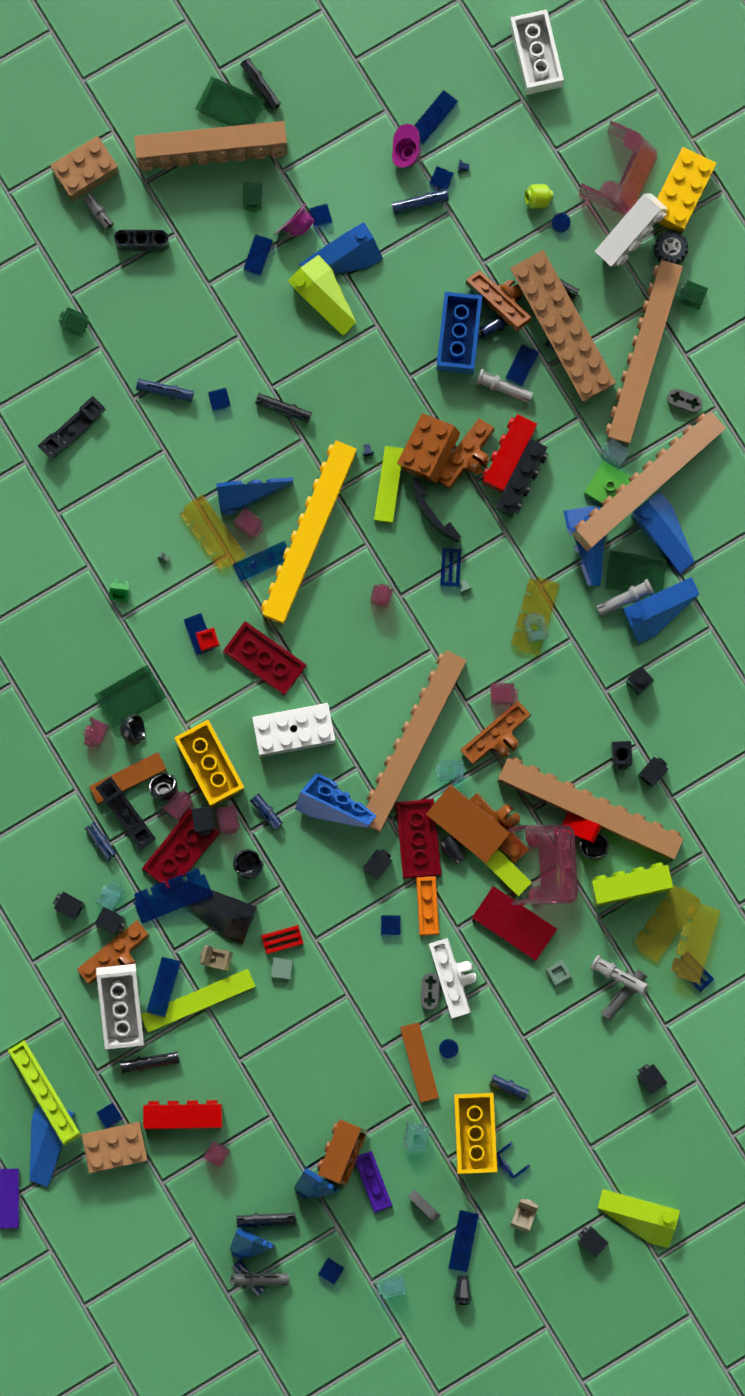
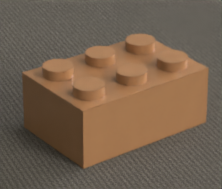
M98 136L50 165L52 173L71 202L119 174L117 164Z
M141 1122L81 1134L89 1173L148 1161Z

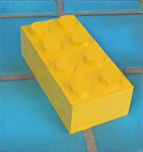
M682 147L657 198L668 208L665 211L666 216L656 223L683 234L715 169L716 162Z
M209 720L174 737L211 808L245 790Z
M494 1093L454 1095L457 1174L497 1172Z

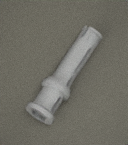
M481 369L476 385L481 384L490 388V391L497 390L529 404L533 392L505 382L498 375L493 376L484 372V369Z
M645 579L644 583L635 587L631 586L629 591L597 605L600 615L603 616L633 601L639 602L641 598L649 594L654 595L655 593L648 579Z
M600 955L596 956L591 965V971L603 974L606 979L612 978L641 995L648 988L647 983L618 969L615 963L603 960Z

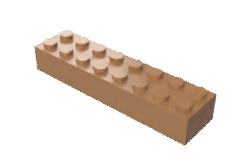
M285 121L134 136L138 168L144 171L152 170L154 167L168 169L174 165L188 167L194 163L207 165L209 162L214 161L226 163L228 160L234 159L236 161H245L247 158L259 160L264 159L265 156L279 158L283 157L284 154H288Z
M544 250L511 267V272L582 402L584 403L615 386L616 382Z

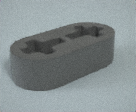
M673 389L667 396L668 404L682 411L695 414L702 408V399L686 391ZM678 394V398L684 400V402L680 400L673 402L671 396ZM693 400L697 401L696 404L699 405V407L695 406V408L692 409L691 404L686 403V401L692 402Z
M427 973L422 979L421 1005L427 1010H432L438 1005L439 978L435 973ZM429 976H433V980H436V984L432 985V990H428L429 985L425 983ZM428 992L432 993V999L435 1000V1003H432L430 1007L424 1002V999L428 998Z
M415 1189L408 1195L433 1222L441 1216Z

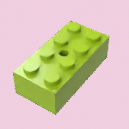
M662 862L652 864L650 869L644 870V867L634 868L631 870V873L625 874V871L615 872L609 878H606V875L596 876L589 884L594 907L670 891L673 888L668 865L663 866Z

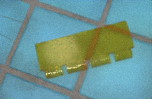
M203 494L184 506L185 510L180 513V516L187 525L194 521L195 524L190 527V530L198 540L203 537L206 538L201 542V545L209 556L215 552L217 553L211 559L219 569L224 566L229 568L246 556Z
M537 577V580L529 578L526 592L531 593L532 596L524 595L520 609L527 612V614L519 613L515 627L522 630V633L514 631L511 641L512 645L518 646L517 650L539 656L559 583Z
M673 885V888L666 895V897L672 900L671 903L663 899L655 911L661 917L657 918L652 915L644 926L649 933L647 934L641 930L634 940L639 945L638 950L656 963L701 901L683 886L679 889Z
M700 903L697 906L690 904L686 918L693 920V922L685 921L681 933L682 937L688 939L687 941L680 939L676 950V955L681 956L682 959L674 958L671 971L677 973V977L697 984L700 983L721 910Z

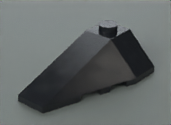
M185 880L179 899L225 938L244 944L257 907Z

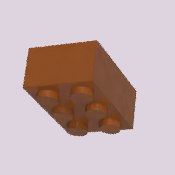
M422 413L397 464L403 471L436 484L461 433L454 425Z
M339 1119V1122H336L333 1126L332 1133L334 1135L332 1140L326 1144L324 1160L321 1159L318 1164V1175L347 1186L368 1131Z

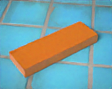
M436 876L416 877L420 936L439 935Z

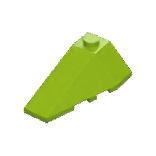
M318 255L303 265L288 282L344 336L357 322L348 302L344 298L332 268Z
M602 1189L597 1207L648 1243L669 1248L680 1210L604 1189Z

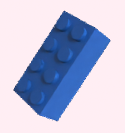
M454 292L444 293L436 371L474 374L482 304L481 295Z

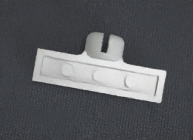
M448 938L430 943V950L451 1018L471 1013L464 987L476 981V973L465 975L464 972L474 969L472 963L469 961L457 963L455 961Z

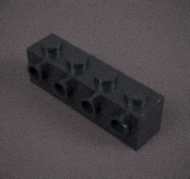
M530 439L496 504L495 510L511 518L514 513H519L523 505L521 503L523 496L527 497L531 490L529 486L531 480H536L540 472L538 470L540 463L544 464L549 455L546 453L547 446Z

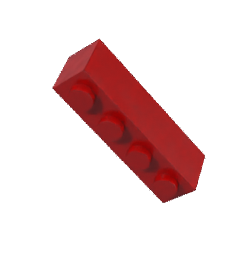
M519 414L515 418L511 417L507 428H509L507 434H503L498 444L501 446L498 452L494 451L490 458L492 462L490 468L486 467L481 476L484 478L483 485L503 493L536 430L537 423Z
M188 1100L187 1104H179V1101H167V1105H159V1101H148V1105H143V1129L223 1128L222 1104H218V1100H206V1104H198V1100Z

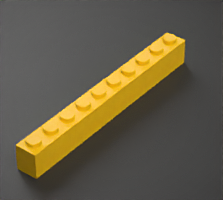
M337 440L334 445L330 444L326 454L329 455L327 462L323 461L319 470L322 474L319 479L314 481L312 497L308 496L305 507L307 509L305 514L301 513L297 524H300L297 531L294 530L292 533L290 549L286 548L283 559L285 561L283 566H278L275 576H278L275 583L272 582L269 587L268 601L264 600L260 610L263 611V617L282 625L285 624L357 453L356 448Z

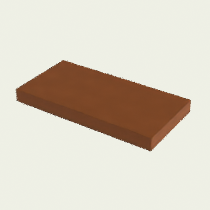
M451 784L426 814L485 863L488 862L510 834L508 830Z

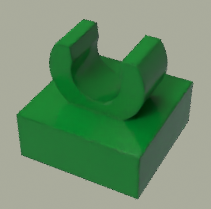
M118 579L110 583L109 600L128 603L130 584H128L127 580H125V584L118 583Z

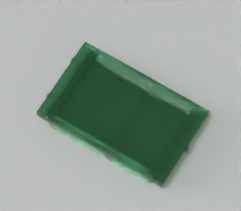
M211 76L195 110L228 126L255 124L265 104V100Z
M148 664L95 694L98 704L102 707L113 728L121 725L125 717L140 714L167 698Z

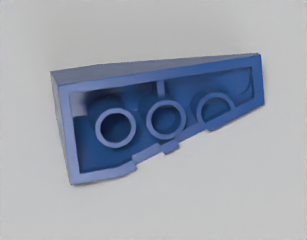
M365 222L308 257L299 265L302 267L319 255L332 268L334 274H344L353 270L367 269L383 260V257L374 237Z
M293 477L268 479L266 483L259 479L252 480L247 484H243L242 481L216 483L220 512L225 515L236 514V511L249 507L292 486Z
M661 492L648 499L633 511L631 517L679 574L695 562L673 506Z

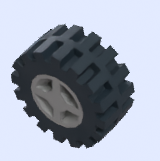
M670 230L666 233L663 232L658 236L654 245L655 258H658L659 263L661 260L677 265L682 263L688 253L686 237H683L680 232L679 234L676 233L674 230L673 232H670Z

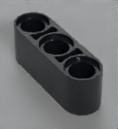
M119 230L114 234L115 245L120 251H165L169 247L168 234L163 230ZM121 237L128 239L124 244L119 243L118 240ZM140 237L147 239L143 244L137 243V240ZM162 237L165 239V242L158 244L156 243L157 238Z

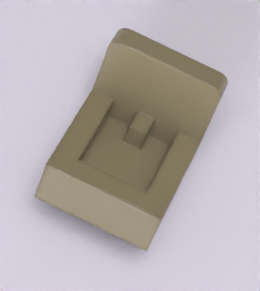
M205 945L200 955V964L229 971L233 952Z
M520 1199L510 1226L529 1233L539 1205L529 1199Z

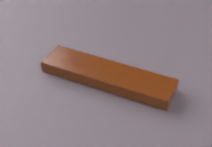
M157 752L111 775V777L123 792L167 769ZM109 777L89 786L98 804L103 802L104 799L95 787Z
M419 1022L400 1027L420 1103L439 1098Z

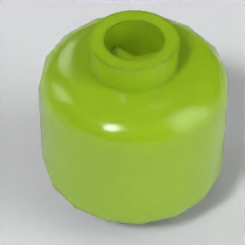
M546 184L530 185L524 192L525 203L531 209L547 208L550 205V201H553V191Z

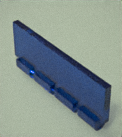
M199 868L185 873L187 881H185L182 874L169 879L168 884L170 888L167 887L164 881L150 887L152 895H150L148 889L134 893L136 898L134 905L142 924L213 896L205 874L201 875Z

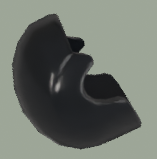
M138 714L127 716L121 722L120 733L126 743L134 745L140 743V740L145 739L144 722Z
M166 772L155 776L149 784L151 796L159 801L170 800L176 795L178 790L175 776L173 774L169 775Z
M599 833L594 843L584 839L579 843L581 854L591 862H598L604 859L610 849L606 837Z
M245 849L239 851L234 856L233 868L238 876L250 879L257 877L262 872L264 862L257 852Z

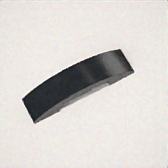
M92 396L55 433H51L38 445V448L52 460L85 433L105 412L106 408Z
M417 477L413 478L416 502L426 520L446 538L457 543L460 542V534L451 522L443 526L423 499L427 496V490Z
M111 776L95 787L140 850L156 839Z

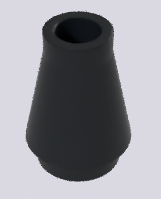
M451 835L439 843L440 850L456 864H459L466 858L457 840Z
M457 1276L453 1295L454 1304L470 1305L472 1295L469 1276Z

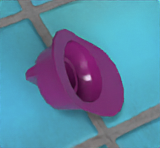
M412 124L401 125L394 133L392 161L401 168L414 167L422 155L419 146V131Z
M306 203L273 235L281 230L293 236H299L307 232L314 223V219L305 210Z

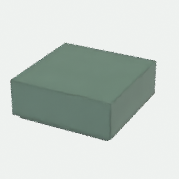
M273 958L271 977L290 980L293 960Z
M563 960L546 969L554 986L572 977Z

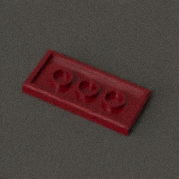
M244 621L223 650L224 654L283 696L288 693L307 666L303 661L246 621Z
M434 798L396 802L403 879L441 876L437 825L435 821L426 815L434 805Z
M190 808L142 869L170 892H173L220 832L214 828V831L208 836H199V833L195 834L192 809Z
M494 886L472 916V919L535 961L557 930L556 927Z

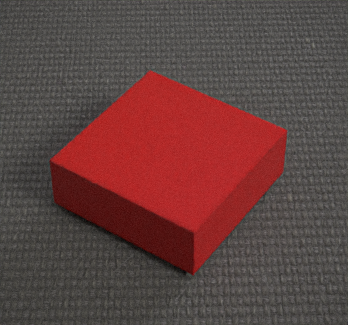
M214 627L196 633L202 652L220 646Z

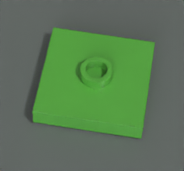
M603 461L584 494L602 504L607 497L611 496L613 498L617 495L615 490L622 484L627 486L630 483L628 479L631 476Z

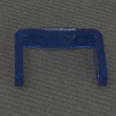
M511 1141L496 1153V1157L500 1162L498 1164L505 1173L507 1172L511 1178H516L527 1170L530 1165L528 1164L515 1175L510 1170L511 1167L499 1155L513 1144Z

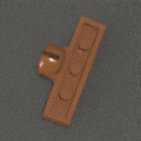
M480 270L466 279V285L474 293L481 295L482 300L516 331L531 322V316L516 304V301L521 299L522 291L518 284L513 287L511 286L515 283L514 280H507L501 285H496Z
M479 418L448 458L437 482L451 489L464 471L470 470L475 474H481L484 470L480 466L487 467L489 463V457L481 449L495 431L494 427Z
M517 701L461 748V753L472 765L476 764L491 750H496L502 757L509 756V748L514 752L519 745L518 740L512 733L529 719L531 714Z
M476 793L470 799L510 832L500 848L516 863L530 850L513 831L514 826L520 822L519 814L516 812L508 818L507 815L514 810L513 807L506 804L495 811L479 793Z
M137 920L77 968V970L86 982L91 985L97 980V968L136 964L130 953L149 938L150 935Z

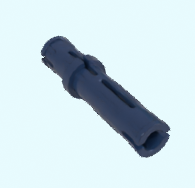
M444 189L434 193L426 192V195L391 203L393 212L396 214L428 205L432 207L433 204L449 201L447 190Z
M140 378L136 385V390L171 397V400L180 399L192 402L194 397V390L178 388V385L169 386Z

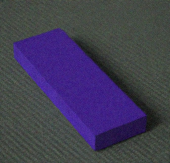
M369 1151L359 1155L355 1163L374 1213L393 1206L373 1152Z
M0 1169V1228H19V1169Z

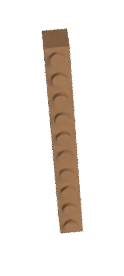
M661 260L660 265H655L653 276H656L654 283L650 282L647 292L651 295L649 301L645 300L642 311H645L644 318H639L637 328L640 329L639 335H634L631 346L635 348L633 353L629 352L626 361L629 364L628 371L624 370L621 381L624 382L623 388H618L615 399L619 401L617 406L613 405L610 415L614 418L612 424L608 423L605 434L608 435L607 441L629 447L683 268L681 265Z
M712 411L707 415L703 413L695 420L697 424L694 427L689 425L682 431L684 436L680 439L678 437L674 438L669 443L671 447L667 451L663 448L655 455L657 459L654 462L649 460L642 467L644 470L642 473L638 474L636 472L628 479L630 483L627 486L622 484L615 490L617 495L613 498L611 496L607 497L602 502L603 507L600 510L595 508L588 514L590 518L586 522L582 519L574 527L576 531L572 535L586 551L592 548L726 429Z
M447 650L444 654L440 653L436 661L438 667L436 671H431L427 679L430 681L428 687L422 688L419 694L421 700L418 705L414 704L410 712L413 716L410 722H405L401 730L404 732L402 738H397L393 745L395 752L392 756L388 755L384 763L387 767L384 773H379L375 781L378 785L375 790L371 789L367 800H369L367 808L377 815L376 819L369 826L370 828L381 832L467 660Z
M507 758L497 781L567 813L569 812L601 825L602 829L673 861L684 839L680 837L681 833L672 829L667 831L663 829L662 824L655 821L652 823L645 821L646 817L638 813L632 815L623 806L617 805L615 807L610 805L611 801L603 797L597 799L588 790L582 789L580 791L575 789L574 784L568 781L562 783L553 774L547 773L545 775L540 773L539 768L533 765L527 767L518 758Z

